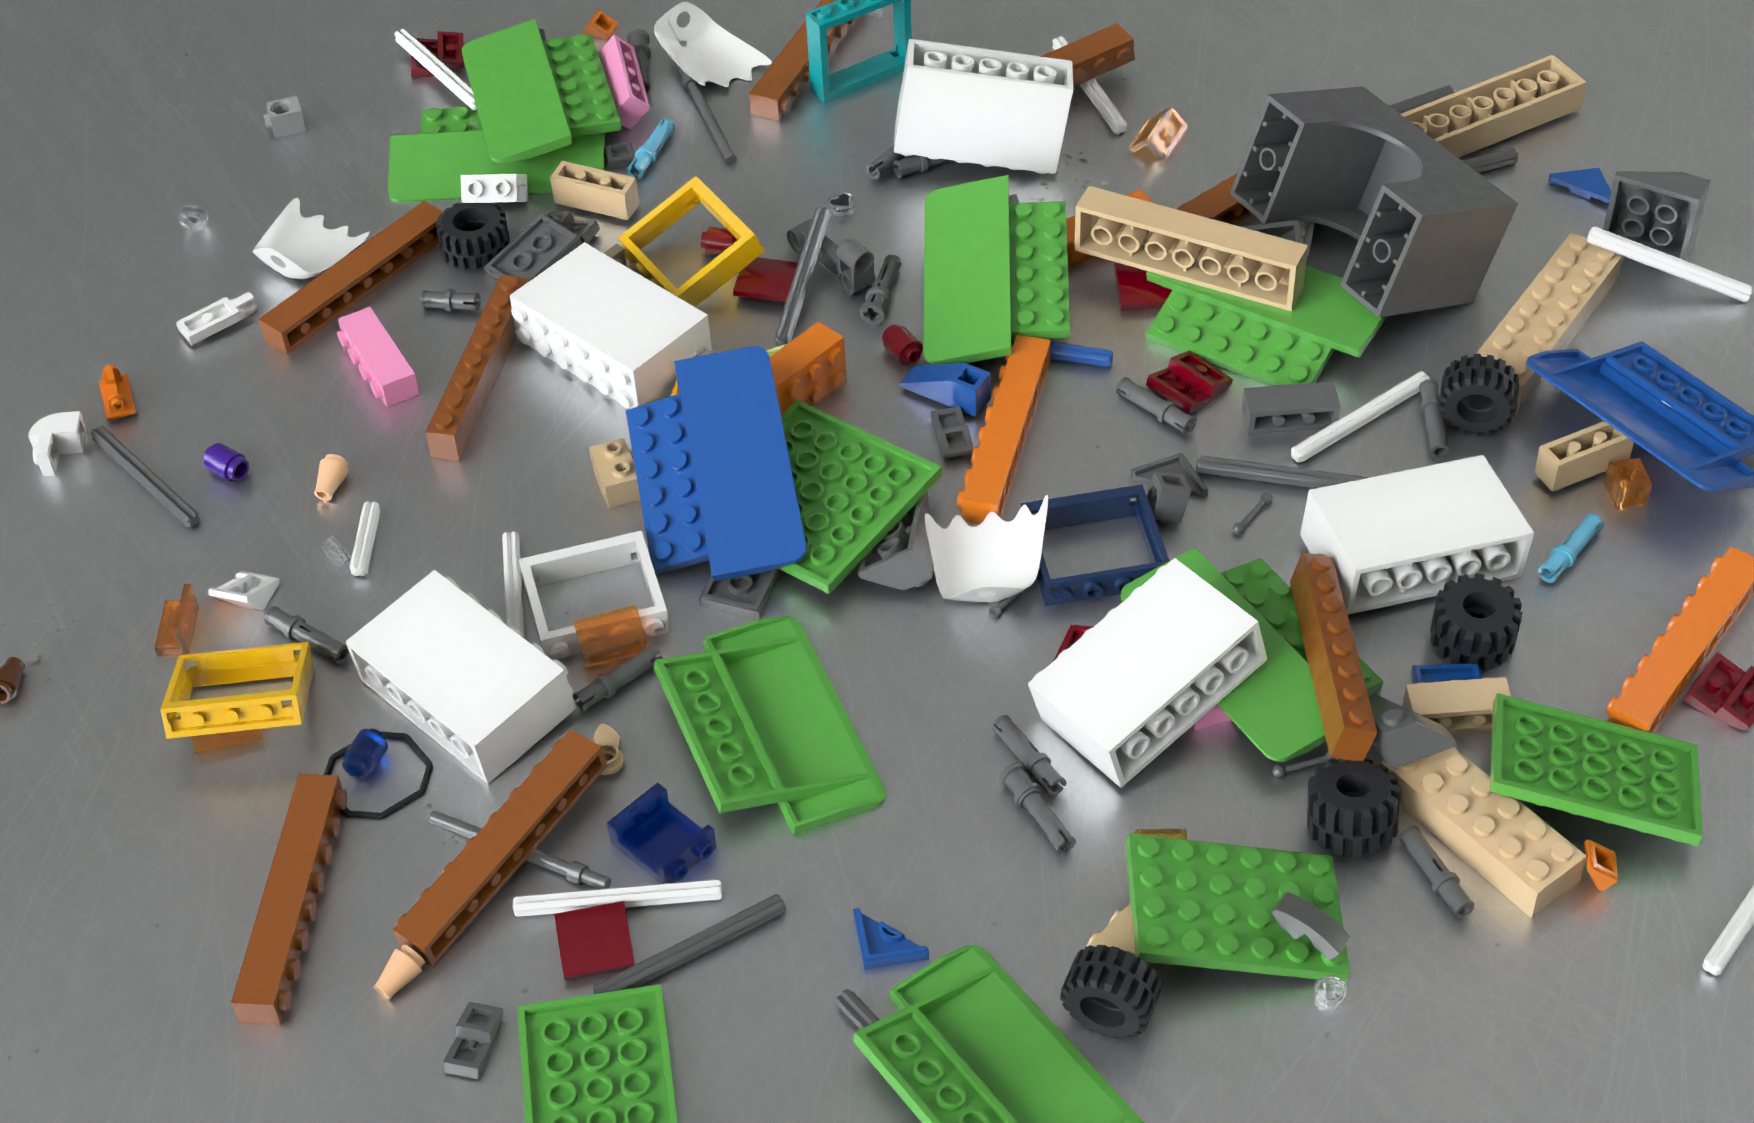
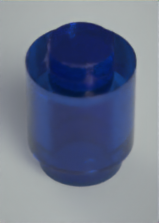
M376 729L360 730L343 755L342 768L344 771L357 779H363L366 775H370L388 749L385 736Z

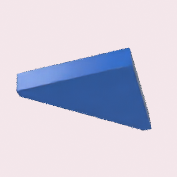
M1600 168L1549 174L1548 182L1550 185L1568 187L1571 193L1589 200L1591 197L1605 202L1608 207L1611 189Z
M860 908L853 909L864 970L929 959V949L927 946H919L905 938V934L882 921L879 923L861 913Z

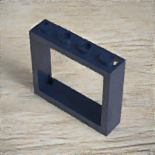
M1143 484L1048 499L1045 530L1135 516L1152 563L1051 579L1042 553L1037 580L1045 606L1121 594L1126 584L1170 561ZM1136 498V501H1130V499ZM1043 500L1021 503V507L1026 505L1031 514H1036L1039 512Z

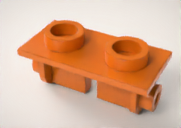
M106 365L102 371L104 380L99 381L107 421L136 414L128 374L121 375L119 368L115 365Z

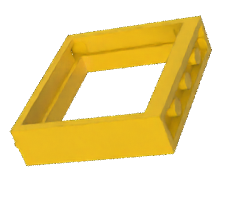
M697 176L618 237V240L624 247L626 259L630 264L634 261L637 263L635 268L644 278L649 276L651 282L694 307L698 306L765 252L756 235ZM701 203L737 241L679 288H676L641 250Z
M309 642L179 655L160 709L166 738L302 724L314 674ZM295 650H300V654L296 655ZM195 661L196 666H189L186 669L185 662ZM294 677L291 689L189 700L193 687ZM284 700H291L289 705H283Z

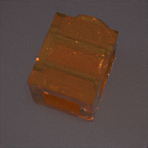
M1634 458L1609 462L1604 485L1616 510L1647 506L1652 482L1640 459Z

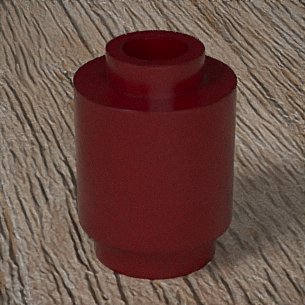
M708 227L707 232H702L701 248L705 249L707 255L719 256L734 244L737 239L726 228Z
M891 325L882 334L884 348L902 365H910L920 359L923 345L904 326Z

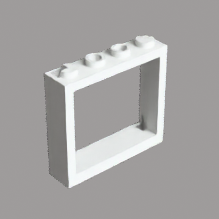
M642 531L518 559L540 646L551 660L670 632L667 608ZM640 562L652 598L653 607L548 631L536 589L537 586Z

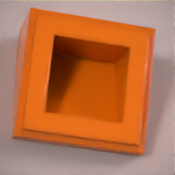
M598 9L582 34H592L594 38L609 40L620 23Z
M1587 839L1584 841L1587 871L1597 889L1602 892L1618 882L1616 853Z

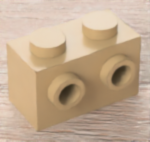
M621 438L589 447L592 468L608 509L639 501L640 494L632 448H628L625 439Z

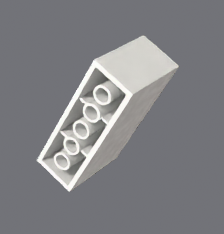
M909 39L895 122L894 153H900L904 156H924L933 160L946 159L954 160L958 163H976L986 167L999 166L1011 170H1029L1039 174H1056L1073 94L1072 61Z
M585 242L510 295L511 313L514 317L516 328L515 334L522 344H527L538 351L543 357L553 360L562 369L569 370L583 382H588L599 389L604 395H609L617 400L625 408L631 409L657 401L671 391L677 380L674 361L712 354L709 320L706 313Z
M1484 455L1311 489L1308 492L1300 536L1311 554H1323L1333 558L1347 615L1437 596L1439 590H1444L1445 583L1449 580L1457 582L1458 576L1467 574L1469 578H1475L1476 573L1485 574L1484 579L1492 580L1493 577L1502 580V582L1522 578L1534 531Z
M1174 558L1166 566L1160 567L1155 575L1146 583L1137 587L1118 607L1111 609L1104 619L1093 628L1088 629L1070 648L1063 650L1049 666L1036 673L1028 685L1041 720L1122 788L1267 660L1259 622Z
M433 570L345 641L361 681L487 784L492 782L576 709L572 696L574 691L569 685L566 676L568 671L559 660H551L537 643L532 642L530 644L515 626L511 625L508 627L494 610H486L472 593H464L451 577H443L436 570Z

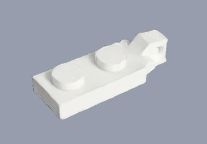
M247 292L235 299L229 300L227 297H224L177 321L176 324L181 334L193 345L250 316L258 310L254 296Z

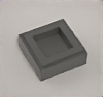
M631 142L605 146L610 170L628 167L635 158Z

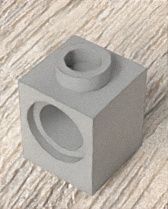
M297 96L266 102L268 113L263 114L267 130L273 129L275 139L307 132Z

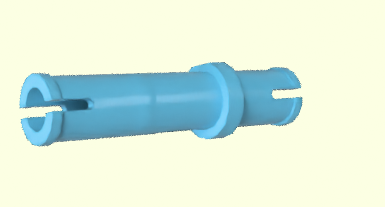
M661 119L646 143L637 149L636 157L627 167V173L631 177L642 178L647 168L655 163L656 155L675 131V125L671 120L666 119L665 121Z
M1593 513L1587 514L1567 539L1551 550L1550 557L1538 568V573H1542L1539 575L1541 579L1549 583L1555 582L1565 568H1570L1576 562V556L1604 526V523H1600L1602 519L1598 515Z

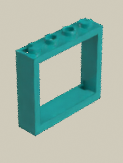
M837 0L806 12L811 92L823 104L904 72L908 41L912 39L911 0ZM893 4L894 49L829 75L827 29Z

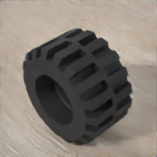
M455 203L453 207L446 208L444 214H440L438 222H436L444 260L450 262L451 266H459L463 270L467 268L477 270L482 267L484 269V266L510 243L506 215L497 204Z
M1474 354V357L1465 355L1461 357V361L1454 360L1451 362L1450 367H1446L1442 376L1439 397V410H1441L1443 419H1448V424L1452 427L1457 426L1458 430L1462 432L1466 430L1471 431V434H1478V432L1491 434V430L1497 432L1503 429V425L1508 426L1516 415L1519 392V377L1517 374H1514V368L1511 365L1506 366V361L1501 358L1496 360L1494 356L1488 354L1487 357H1483L1481 354Z
M1090 945L1085 947L1084 950L1081 949L1075 956L1061 989L1060 1000L1063 1001L1062 1005L1065 1010L1070 1012V1016L1079 1021L1083 1026L1110 1037L1131 1038V1036H1138L1142 1031L1146 1030L1162 990L1160 986L1162 983L1160 978L1156 976V971L1149 967L1142 958L1136 957L1135 954L1114 946L1097 945L1095 947Z

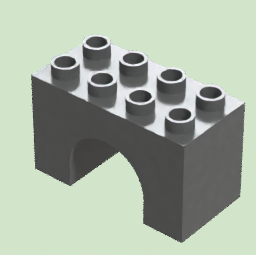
M1363 86L1268 94L1230 191V195L1265 224L1293 220L1309 221L1335 228L1357 239V246L1340 286L1377 317L1473 303L1518 206L1515 200Z

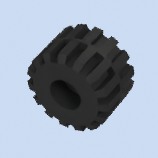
M1476 573L1475 578H1469L1467 574L1458 576L1457 582L1449 580L1445 583L1444 590H1439L1430 628V640L1432 646H1438L1437 654L1442 659L1446 657L1451 658L1450 664L1479 663V666H1482L1484 670L1493 669L1495 662L1502 665L1507 661L1508 654L1512 655L1523 614L1521 611L1522 603L1520 598H1514L1515 591L1510 586H1501L1502 580L1493 577L1492 580L1484 579L1485 574Z
M1366 758L1364 761L1345 760L1341 762L1334 759L1327 762V767L1319 766L1314 771V776H1310L1308 782L1307 827L1309 828V835L1312 840H1318V846L1324 850L1334 849L1333 854L1343 856L1344 853L1352 854V858L1362 857V853L1366 852L1370 855L1377 854L1380 851V847L1388 848L1392 844L1393 837H1397L1400 804L1398 779L1394 774H1388V768L1384 765L1379 764L1375 766L1373 765V760Z

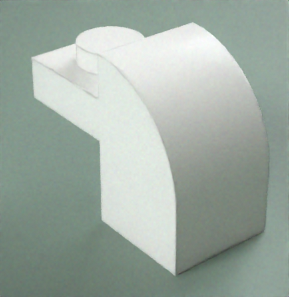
M80 411L54 413L43 417L31 427L28 437L33 447V460L36 465L39 464L43 476H55L60 454L84 453L88 431Z

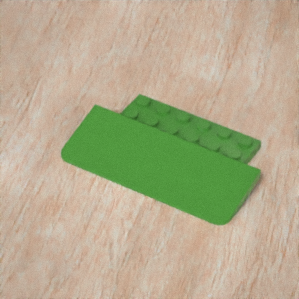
M536 19L474 39L462 47L465 67L489 157L492 161L507 163L527 160L571 145V137L621 130V121L592 34H579L569 38H551L542 41Z
M460 106L456 108L422 110L420 134L390 136L388 195L392 201L398 203L461 199V175L527 174L528 195L552 194L550 176L562 161L605 170V133L571 137V145L527 160L497 163L489 157L477 109L472 110L470 107Z
M1008 175L940 188L930 192L925 199L923 354L925 360L935 365L970 363L1011 355V340H1015L1016 335L1042 339L1070 338L1066 201L1009 203Z
M1306 265L1304 290L1292 312L1150 271L1146 273L1147 281L1172 289L1171 294L1146 332L1148 341L1180 353L1190 350L1210 364L1269 386L1316 383L1335 349L1359 358L1387 317H1377L1340 286L1342 277Z
M1196 547L1175 557L1259 622L1267 660L1217 705L1267 758L1273 761L1285 762L1326 742L1291 587L1262 558L1220 573ZM1170 561L1126 584L1121 591V601H1125L1137 587L1146 583L1155 575L1160 567L1166 566ZM1358 656L1368 696L1379 692L1384 681Z
M778 616L755 620L705 636L703 641L705 652L655 660L654 671L719 813L778 803L794 836L876 808L884 802L886 789L801 623L795 618Z
M966 945L950 952L891 988L888 999L897 1008L898 1012L856 1031L853 1042L922 1123H1144L999 963L980 946Z

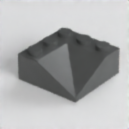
M1617 171L1613 181L1603 230L1687 261L1695 246L1711 180L1684 172Z

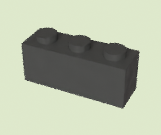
M1334 381L1244 388L1242 412L1247 433L1251 435L1324 429L1339 420L1341 406Z

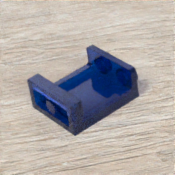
M658 782L607 822L610 843L660 884L674 883L675 881L682 880L691 868L701 860L709 858L717 848L714 828L708 824L702 829L669 803L667 789Z

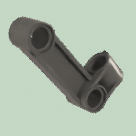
M812 219L787 231V240L791 248L797 253L802 252ZM824 236L816 262L838 279L842 290L846 294L853 295L875 282L873 253L855 239H846L838 246L827 236Z

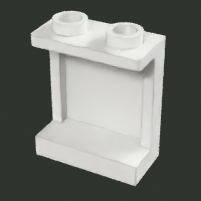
M527 174L461 175L462 202H528Z

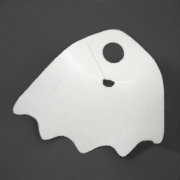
M685 1L675 5L656 22L654 27V34L666 53L687 75L705 86L706 81L729 87L730 80L734 78L752 81L751 70L753 67L770 65L772 63L766 55L723 29L704 11L690 2ZM686 11L690 15V22L686 27L681 28L677 25V17L681 12ZM679 41H686L687 45L681 46Z
M294 198L284 208L253 248L252 252L264 263L284 276L295 279L314 278L321 275L367 241L370 231L357 237H349L348 226L326 229L323 226L324 216L322 214L308 218L302 217L300 213L299 198Z
M1048 495L1045 496L1041 508L1035 516L1031 514L1026 505H1023L1012 521H1003L994 511H991L985 520L976 527L969 526L960 515H956L947 529H942L926 513L925 528L937 585L943 598L956 601L990 603L1009 598L1029 588L1036 580L1039 571L1048 509Z

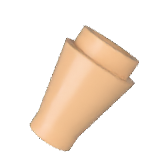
M328 454L325 459L320 461L317 485L314 491V495L317 498L330 501L335 491L348 475L349 464L343 457Z
M402 945L399 950L394 949L380 978L373 987L382 996L390 1000L395 993L422 973L421 967L425 964V960L407 945Z

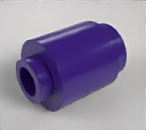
M222 443L213 444L204 453V467L227 481L239 482L246 477L249 471V462L245 456Z

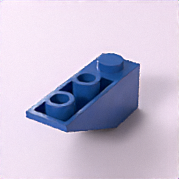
M967 363L918 365L909 371L899 383V387L950 407L960 406L962 412L976 417L991 399V373Z

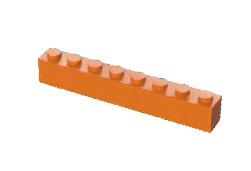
M1016 335L1013 346H1011V355L1005 358L1007 364L1006 366L1002 365L1000 368V385L994 386L992 394L993 406L988 405L985 416V423L987 424L986 426H981L978 437L980 445L979 447H974L972 452L971 464L973 466L966 469L964 478L965 490L960 489L958 493L957 507L961 508V516L965 522L981 524L991 511H994L1001 518L1051 362V340Z
M1731 546L1723 557L1720 555L1716 557L1710 569L1711 574L1709 576L1705 574L1702 576L1696 588L1697 593L1687 596L1681 608L1682 613L1680 615H1673L1665 635H1658L1652 646L1651 655L1645 654L1640 660L1636 670L1637 674L1635 676L1630 674L1622 686V694L1619 697L1614 695L1606 708V713L1609 714L1608 722L1650 733L1656 730L1754 594V556Z

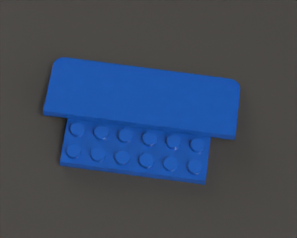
M1641 341L1594 358H1590L1578 349L1547 350L1532 355L1527 359L1526 364L1531 370L1696 486L1710 492L1754 488V470L1740 461L1743 458L1754 455V416L1645 342Z
M752 346L674 361L679 394L626 410L649 554L656 576L709 560L712 577L715 581L772 571L801 561L806 554L807 544L769 354L761 347Z

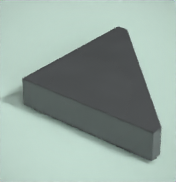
M1183 453L1131 469L1133 480L1148 484L1151 483L1154 472L1181 474L1185 477L1191 488L1190 495L1202 498L1208 497V488Z

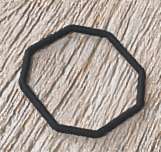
M372 731L329 757L324 775H331L336 759L374 737L403 739L426 765L418 791L381 813L351 811L346 806L344 810H341L346 816L383 819L421 797L426 792L433 764L408 734Z

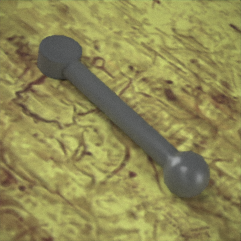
M1269 493L1261 494L1260 502L1240 523L1233 525L1232 530L1236 535L1244 533L1245 526L1264 506L1272 504V495Z
M1020 593L1006 598L998 606H992L989 609V618L998 620L1001 617V611Z
M1328 751L1324 756L1287 766L1276 765L1272 772L1275 777L1281 778L1287 772L1334 759L1339 761V758L1330 757Z

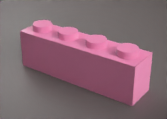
M613 35L598 52L621 125L631 130L650 110V105L634 46Z
M371 307L338 319L341 331L337 332L338 339L343 348L348 347V353L353 364H359V370L365 381L370 380V386L376 398L381 397L385 405L390 407L420 395L414 371Z

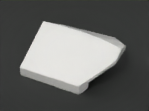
M240 571L236 573L235 579L217 588H209L207 595L238 606L264 611L279 586L280 578Z

